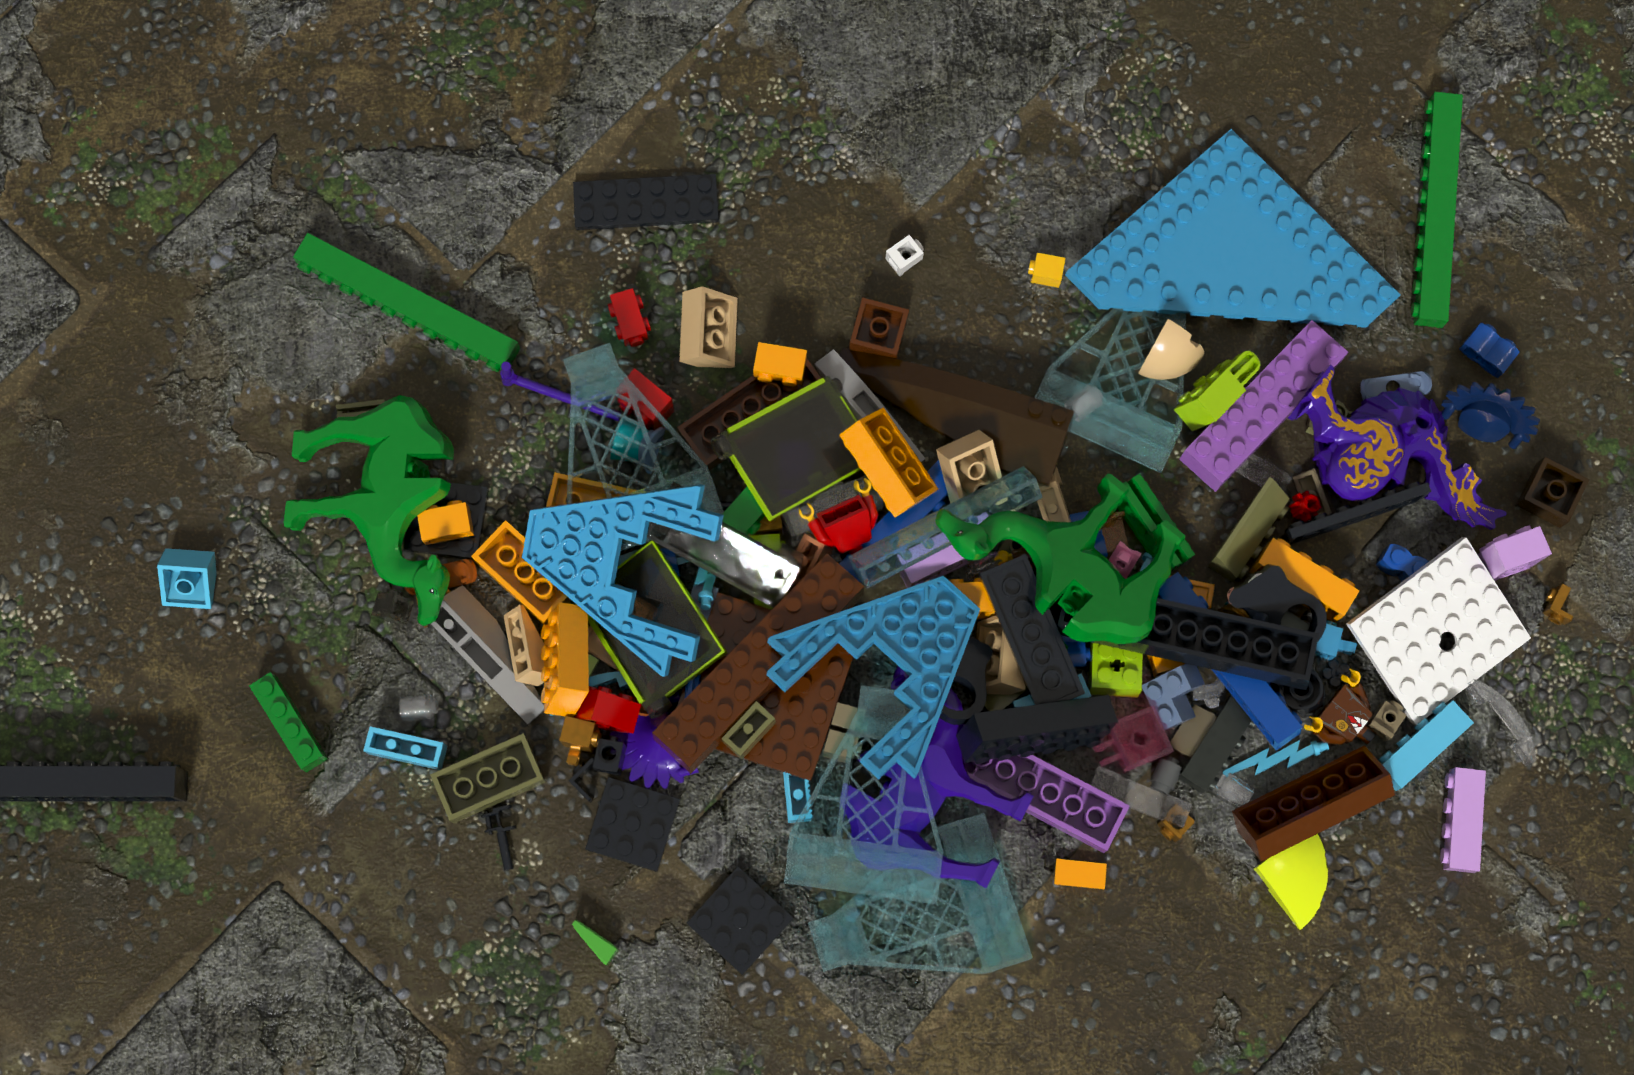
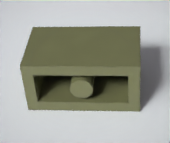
M756 701L721 739L742 760L775 725L776 720Z

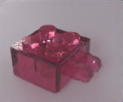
M1154 705L1119 719L1118 723L1111 729V733L1107 735L1109 740L1093 747L1095 752H1102L1112 746L1115 755L1103 758L1100 761V765L1103 767L1119 761L1124 774L1174 752ZM1134 734L1137 737H1143L1142 745L1134 742Z

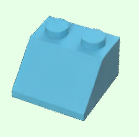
M165 548L157 564L162 606L211 609L217 573L215 552Z

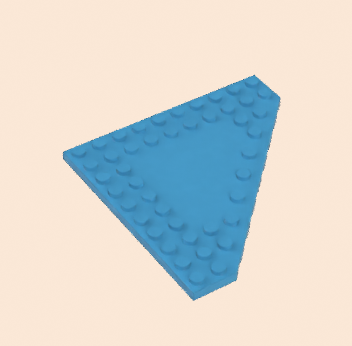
M1232 129L1081 258L1065 274L1098 309L1109 310V308H1117L1132 312H1143V310L1156 311V313L1161 314L1189 313L1190 316L1204 317L1218 315L1233 319L1247 317L1257 318V320L1262 321L1290 320L1291 323L1305 324L1313 320L1314 322L1324 323V325L1343 326L1347 324L1363 328L1368 327L1401 295Z

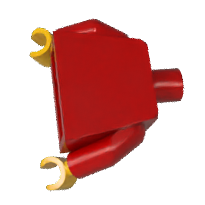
M864 478L866 484L864 489H860L858 481H854L855 490L861 492L863 498L860 495L850 498L817 513L818 518L816 519L813 515L814 509L810 503L807 502L811 509L808 514H803L801 509L798 508L800 516L808 520L809 523L807 525L818 542L830 548L836 547L839 553L849 551L851 555H858L863 551L862 544L871 540V530L874 529L878 518V511L873 496L869 494L871 483L868 479Z

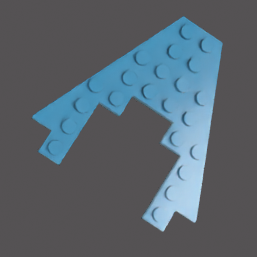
M702 484L530 510L522 558L660 676L665 677L669 675L672 656L689 662L696 660L700 636L632 615L637 591L615 584L622 540H628L640 545L646 543L649 523L652 522L711 541L719 540L724 515L701 509L705 487Z
M941 576L770 636L767 643L782 658L767 671V676L786 692L837 643L856 660L875 644L909 675L895 690L894 695L911 711L861 758L860 763L877 779H880L895 763L900 765L915 779L980 608L946 577Z

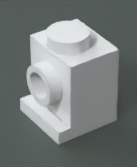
M908 235L886 251L885 259L900 277L905 271L923 259L924 248L917 239L913 240ZM909 254L910 257L905 260L902 255Z

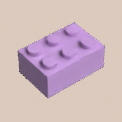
M1529 525L1516 530V533L1509 535V537L1507 534H1503L1494 538L1493 541L1480 548V553L1477 555L1493 580L1496 581L1527 570L1552 553L1541 527L1531 529Z

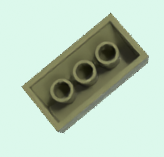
M1269 477L1261 486L1208 565V567L1230 582H1233L1237 577L1242 579L1249 569L1246 563L1250 557L1255 559L1263 548L1259 545L1262 539H1269L1276 528L1273 526V523L1277 518L1281 520L1289 509L1285 505L1290 498L1274 479Z

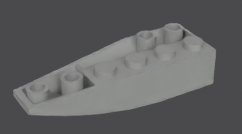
M834 349L814 363L820 377L828 378L835 393L839 397H843L857 421L884 407ZM884 407L915 455L923 464L926 458Z
M463 585L446 594L443 598L438 618L431 625L529 725L544 711V703H541V697L533 685L515 681L508 639L499 623Z

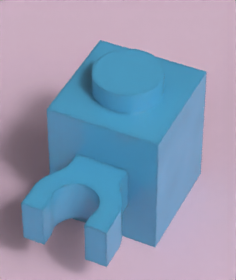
M1327 620L1322 638L1317 642L1315 656L1330 661L1336 657L1338 651L1351 656L1352 653H1355L1357 643L1341 640L1343 628L1337 627V623Z

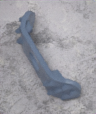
M1425 371L1363 379L1361 381L1360 393L1363 400L1375 397L1381 392H1387L1386 385L1389 381H1396L1399 388L1412 392L1419 390L1423 395H1426L1431 391L1432 380Z

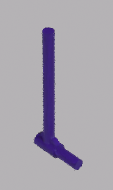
M509 362L501 364L502 370L500 375L505 386L515 384L619 422L622 412L516 375Z

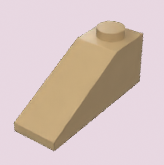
M518 605L503 615L514 677L517 682L538 687L544 683L541 681V672L544 667V660H541V651L544 642L524 605Z

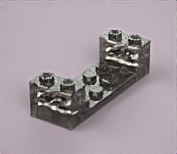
M673 481L669 489L680 488L683 486ZM723 521L719 540L711 541L652 522L649 523L647 538L772 608L784 597L800 571L804 554L783 542L776 552Z

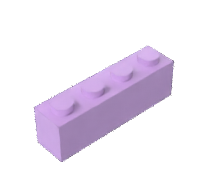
M1455 767L1450 769L1449 773L1445 776V788H1448V796L1444 799L1443 812L1446 813V823H1443L1442 838H1445V845L1440 853V862L1443 863V870L1468 873L1480 871L1485 770Z

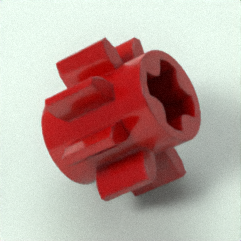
M1309 491L1294 495L1292 497L1294 503L1289 505L1293 517L1304 522L1313 520L1312 518L1318 515L1316 511L1321 509L1318 497L1309 494Z

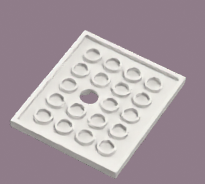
M1461 537L1346 623L1396 701L1404 708V713L1413 725H1417L1421 720L1427 718L1441 702H1448L1531 639L1466 537ZM1444 632H1451L1455 638L1453 648L1448 651L1442 650L1439 646L1440 636Z

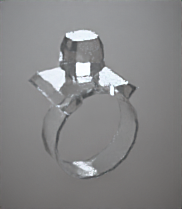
M1219 679L1212 684L1202 685L1193 690V700H1204L1207 707L1216 708L1220 703L1219 696L1224 694L1225 686Z

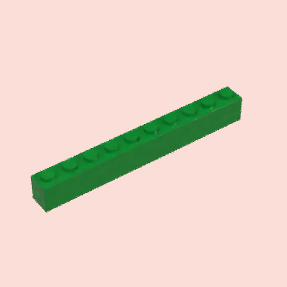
M1434 92L1431 98L1426 100L1424 113L1428 114L1427 122L1424 123L1423 136H1426V144H1423L1421 157L1425 158V161L1420 171V181H1423V189L1419 191L1418 202L1422 203L1421 211H1419L1417 216V226H1420V234L1416 236L1415 248H1419L1418 257L1414 261V271H1417V279L1413 282L1412 293L1416 295L1415 302L1411 306V317H1414V325L1443 328L1449 321L1462 94Z
M309 233L306 234L293 256L298 264L297 268L307 274L313 272L319 275L318 279L328 285L334 283L340 286L339 290L349 296L352 294L359 296L361 302L370 307L373 304L380 307V311L393 318L396 315L402 319V323L414 329L417 326L423 329V334L432 339L438 337L444 340V344L453 350L459 348L465 351V355L474 361L480 359L486 362V366L495 372L502 370L501 364L503 362L512 364L521 349L518 341Z

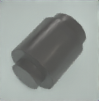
M1166 756L1165 759L1160 758L1150 779L1152 782L1150 788L1161 794L1169 795L1170 791L1174 790L1180 777L1179 775L1183 770L1179 766L1180 761Z

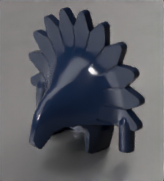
M1472 382L1471 389L1458 385L1457 392H1447L1446 397L1450 400H1443L1441 404L1445 407L1442 411V416L1445 420L1449 419L1455 410H1462L1458 427L1467 435L1483 442H1497L1511 432L1514 436L1508 445L1510 448L1516 449L1522 441L1527 443L1530 441L1531 437L1529 434L1536 435L1538 433V429L1533 425H1538L1540 419L1531 416L1535 413L1536 409L1530 406H1523L1525 402L1524 397L1511 398L1510 389L1507 388L1500 391L1492 383L1488 384L1485 389L1476 382Z

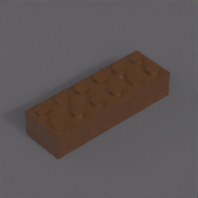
M806 359L802 385L786 386L782 384V381L772 380L769 383L762 382L753 375L678 426V435L707 473L729 458L717 439V435L821 379V377L808 359ZM810 401L735 440L734 443L741 450Z
M1364 745L1232 810L1237 832L1262 862L1395 796L1391 774Z

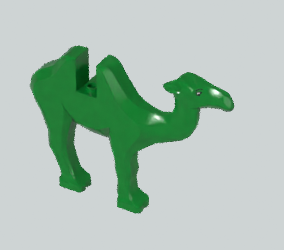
M402 395L389 399L374 409L358 416L338 417L328 424L308 432L295 430L292 457L300 462H307L311 460L318 450L340 442L359 443L369 446V452L363 466L360 489L341 496H329L321 499L287 500L284 527L290 528L292 531H301L306 522L313 517L323 516L331 519L344 517L351 519L366 540L374 568L379 576L395 586L414 588L418 601V623L422 626H427L435 622L448 589L450 573L440 563L436 555H431L428 560L408 561L402 554L401 546L405 532L412 520L427 508L445 498L450 491L451 483L441 478H429L428 465L419 460H453L454 448L451 440L436 427L431 415L420 402Z
M1109 473L1097 486L1102 501L1091 508L1082 520L1074 522L1045 521L1017 511L1006 510L990 515L977 525L965 522L953 515L949 510L943 508L937 512L935 519L936 525L946 535L955 550L967 560H980L986 557L1002 540L1011 539L1020 543L1029 553L1036 567L1035 606L1037 610L1043 615L1061 597L1058 604L1066 613L1073 616L1062 632L1071 639L1080 642L1107 641L1114 644H1129L1146 638L1153 627L1159 589L1170 576L1174 553L1185 539V534L1167 520H1162L1153 530L1156 549L1151 563L1142 571L1125 579L1116 567L1094 548L1098 532L1103 528L1108 517L1124 501L1129 492L1127 486Z

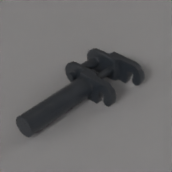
M512 805L493 808V812L488 813V811H485V814L481 815V818H485L487 825L484 833L492 835L493 831H497V840L504 871L514 869L506 832L517 829V826L503 828L499 814L501 811H505V809H512ZM496 815L498 827L492 828L490 817Z

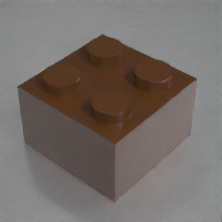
M862 297L849 350L897 359L908 320L909 309Z

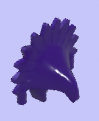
M679 691L669 697L651 715H638L634 733H610V736L621 738V742L627 746L622 770L631 768L629 776L631 782H635L643 776L646 788H650L658 779L662 788L667 789L671 776L679 783H683L684 776L699 773L698 767L691 774L684 767H681L654 740L652 734L673 712L667 711L666 705L679 702ZM612 749L611 754L616 755V750Z

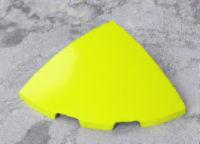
M1318 834L1264 860L1254 868L1269 888L1268 891L1299 930L1307 925L1316 914L1327 887L1328 868L1325 849Z

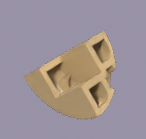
M1168 319L1138 374L1157 380L1180 377L1190 372L1199 364L1204 357V349L1201 344L1191 341L1192 335L1188 331Z

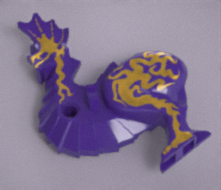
M1330 364L1325 372L1322 371L1288 417L1289 420H1296L1305 413L1309 416L1313 424L1314 440L1327 444L1322 452L1313 457V461L1323 460L1327 466L1326 480L1334 492L1344 499L1354 501L1370 498L1385 487L1391 478L1393 481L1388 486L1389 490L1396 486L1402 487L1405 482L1409 458H1413L1423 465L1426 472V483L1428 482L1431 492L1424 499L1436 501L1442 510L1449 516H1452L1453 520H1462L1471 527L1483 525L1493 530L1496 527L1495 520L1507 514L1504 510L1495 509L1482 503L1483 500L1476 493V487L1482 480L1476 476L1469 464L1464 463L1453 470L1452 458L1449 457V442L1446 441L1448 426H1445L1442 411L1439 412L1433 399L1428 401L1419 390L1412 392L1403 388H1397L1395 391L1381 392L1378 396L1363 400L1361 402L1362 406L1352 412L1351 417L1348 418L1338 411L1331 387L1334 367Z

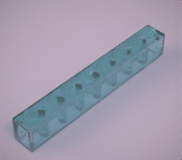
M1023 466L943 507V509L949 510L953 515L965 522L979 525L992 514L1006 510L1018 511L1043 498L1036 477ZM938 511L848 556L856 577L867 589L952 545L946 535L936 525L935 519Z

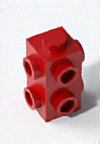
M631 288L610 295L612 303L607 305L611 318H617L618 325L614 326L618 340L623 339L625 346L636 347L642 345L645 340H648L647 331H651L647 317L642 318L640 309L644 308L640 294L635 296L634 290Z

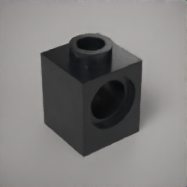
M606 736V739L599 738L593 764L595 771L621 776L627 746L621 742V738ZM615 749V758L610 761L605 760L606 751Z

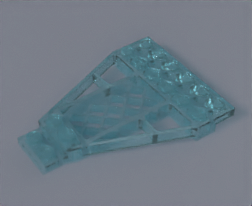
M1113 308L1049 366L1034 398L1073 410L1074 417L1070 432L1161 473L1181 432L1182 419L1176 413V424H1172L1146 412L1144 404L1153 385L1158 384L1177 393L1178 405L1180 403L1178 399L1183 395L1184 375L1178 377L1177 385L1167 380H1157L1148 377L1147 379L1135 382L1131 371L1142 367L1145 359L1141 350L1153 346L1156 341L1151 329L1159 326L1164 327L1169 319L1186 330V313L1161 314L1156 313V311L1143 310V312L1128 314L1129 311ZM1119 311L1122 312L1121 318L1105 350H1099L1085 343ZM1141 316L1144 327L1133 330L1129 319ZM1146 316L1158 322L1149 325ZM1125 321L1129 332L1118 335ZM1147 331L1151 342L1139 346L1135 334ZM1131 336L1135 347L1123 351L1119 340ZM1115 342L1119 353L1108 356ZM1078 348L1100 359L1097 369L1088 384L1056 370ZM1137 352L1141 363L1129 366L1125 355ZM1121 357L1125 368L1113 372L1109 361ZM1105 363L1109 374L1098 377ZM1127 373L1131 384L1120 388L1115 376ZM1111 378L1115 390L1104 393L1100 382ZM1148 383V386L1143 396L1141 397L1138 386ZM1133 388L1137 400L1126 403L1122 392ZM1117 394L1119 399L1111 395Z
M610 343L563 359L571 381L567 504L572 503L573 478L596 471L599 474L607 498H612L610 491L625 496L702 484L705 487L701 509L721 515L724 513L708 466L621 370ZM628 392L629 398L621 394ZM615 397L628 402L623 415L610 409ZM611 398L607 407L598 404V402ZM638 401H642L673 438L655 444L650 441L637 405ZM592 405L605 410L599 423L587 418ZM631 405L638 422L626 417ZM587 407L583 415L581 408ZM608 412L621 418L615 430L602 425ZM624 420L637 425L631 438L619 433ZM585 421L597 426L592 439ZM579 422L591 451L594 464L591 467L573 472L575 425ZM601 428L613 434L608 446L595 441ZM639 428L642 431L646 445L634 440ZM616 436L629 441L624 454L611 448ZM678 441L700 468L666 480L663 477L655 451L660 447ZM632 443L645 449L640 461L627 456ZM593 444L605 449L601 461H599ZM609 451L622 457L616 470L603 464ZM648 451L655 469L643 463ZM625 459L637 464L632 477L619 472ZM641 466L654 472L648 485L635 479ZM602 468L614 473L609 485ZM657 474L660 483L652 485ZM617 475L630 480L624 493L612 488ZM633 482L645 487L628 494ZM650 522L646 542L679 530ZM623 539L621 551L640 544Z
M861 685L858 711L789 834L785 884L937 904L944 852L922 766L918 775L927 806L926 809L904 805L907 772L903 768L901 770V778L898 777L892 767L889 769L898 781L887 790L868 769L867 771L873 778L860 787L852 775L863 767L862 764L851 771L853 754L861 760L856 749L866 741L873 747L874 744L871 740L880 741L910 712V709L894 695L895 690ZM856 738H863V740L855 745ZM847 749L841 796L819 795L842 751ZM851 778L858 789L848 796ZM873 781H876L883 790V793L871 801L863 789ZM900 784L896 804L889 795V792ZM861 792L869 804L857 812L849 800ZM886 795L895 807L882 816L874 804ZM816 799L840 803L835 837L799 832L800 826ZM848 805L855 815L845 822L846 807ZM872 806L880 818L868 827L860 817V814ZM896 810L893 830L885 818ZM912 811L929 814L937 845L936 851L906 848L899 845L903 812ZM857 817L866 829L854 838L845 826ZM883 821L891 833L879 842L871 829ZM843 830L851 840L842 839ZM869 832L876 843L856 840ZM893 836L892 846L882 844Z
M985 813L939 826L924 838L928 842L934 836H938L945 856L950 859L971 863L987 862L994 857L1000 860ZM1001 861L987 888L979 885L976 881L952 878L954 884L944 880L947 878L936 877L918 881L915 878L913 869H908L911 884L866 898V893L895 870L888 869L834 914L808 922L823 972L844 965H859L984 975L1033 959ZM938 882L933 893L920 888ZM941 882L954 888L948 902L935 895ZM914 889L909 901L896 896ZM917 890L930 896L924 910L911 903ZM956 892L962 909L951 904ZM890 897L884 909L873 904V902ZM893 898L906 904L900 918L886 911ZM933 898L946 905L940 918L927 912ZM866 905L859 917L857 907ZM868 906L882 912L876 926L862 919ZM909 906L922 912L916 926L903 920ZM949 907L963 913L957 926L943 920ZM884 914L898 920L892 934L878 927ZM925 914L938 921L932 934L919 928ZM964 917H965V918H966V922H967V926L960 927V925H961V923H962V921H963V919H964ZM861 922L874 928L868 942ZM901 922L914 929L908 942L895 936ZM941 923L954 929L935 936ZM876 930L890 937L884 950L870 943ZM917 931L930 937L911 943ZM963 932H969L981 968L944 967L937 946L938 941ZM892 939L905 944V946L887 951ZM930 944L933 946L939 965L890 963L886 961V958ZM869 947H871V948H873V949H875V950H877V951H879V952H881V953L872 956Z

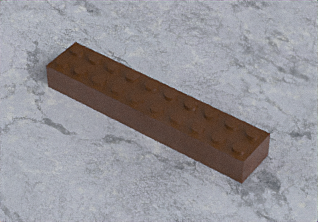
M826 554L652 732L654 740L691 774L722 742L721 738L756 701L760 703L777 685L767 676V671L782 656L767 643L768 638L852 608L864 595V585L829 554Z

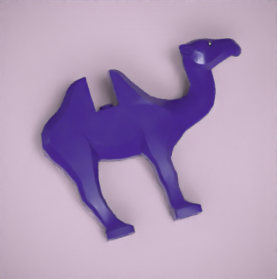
M898 665L893 673V681L891 683V689L896 690L909 677ZM950 689L944 705L956 711L963 710L958 696ZM939 718L915 779L900 765L895 763L884 774L892 780L891 782L886 781L879 793V795L883 796L882 800L846 782L841 792V803L850 822L853 851L856 858L866 867L873 870L917 869L936 878L976 881L979 885L987 888L1000 860L994 857L987 862L971 863L950 859L933 848L920 835V832L935 817L946 797L966 798L977 804L992 807L1004 815L1011 816L1021 822L1034 795L1025 792L1021 796L1010 799L996 793L988 785L972 779L964 767L962 752L956 737L963 725H953ZM865 751L864 753H862V754L859 756V758L857 759V761L860 762L861 758H862L868 751Z

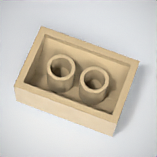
M703 286L683 292L679 362L696 367H735L737 297Z
M997 616L979 621L976 639L989 645L993 651L992 657L985 669L987 694L1011 695L1025 690L1026 684Z

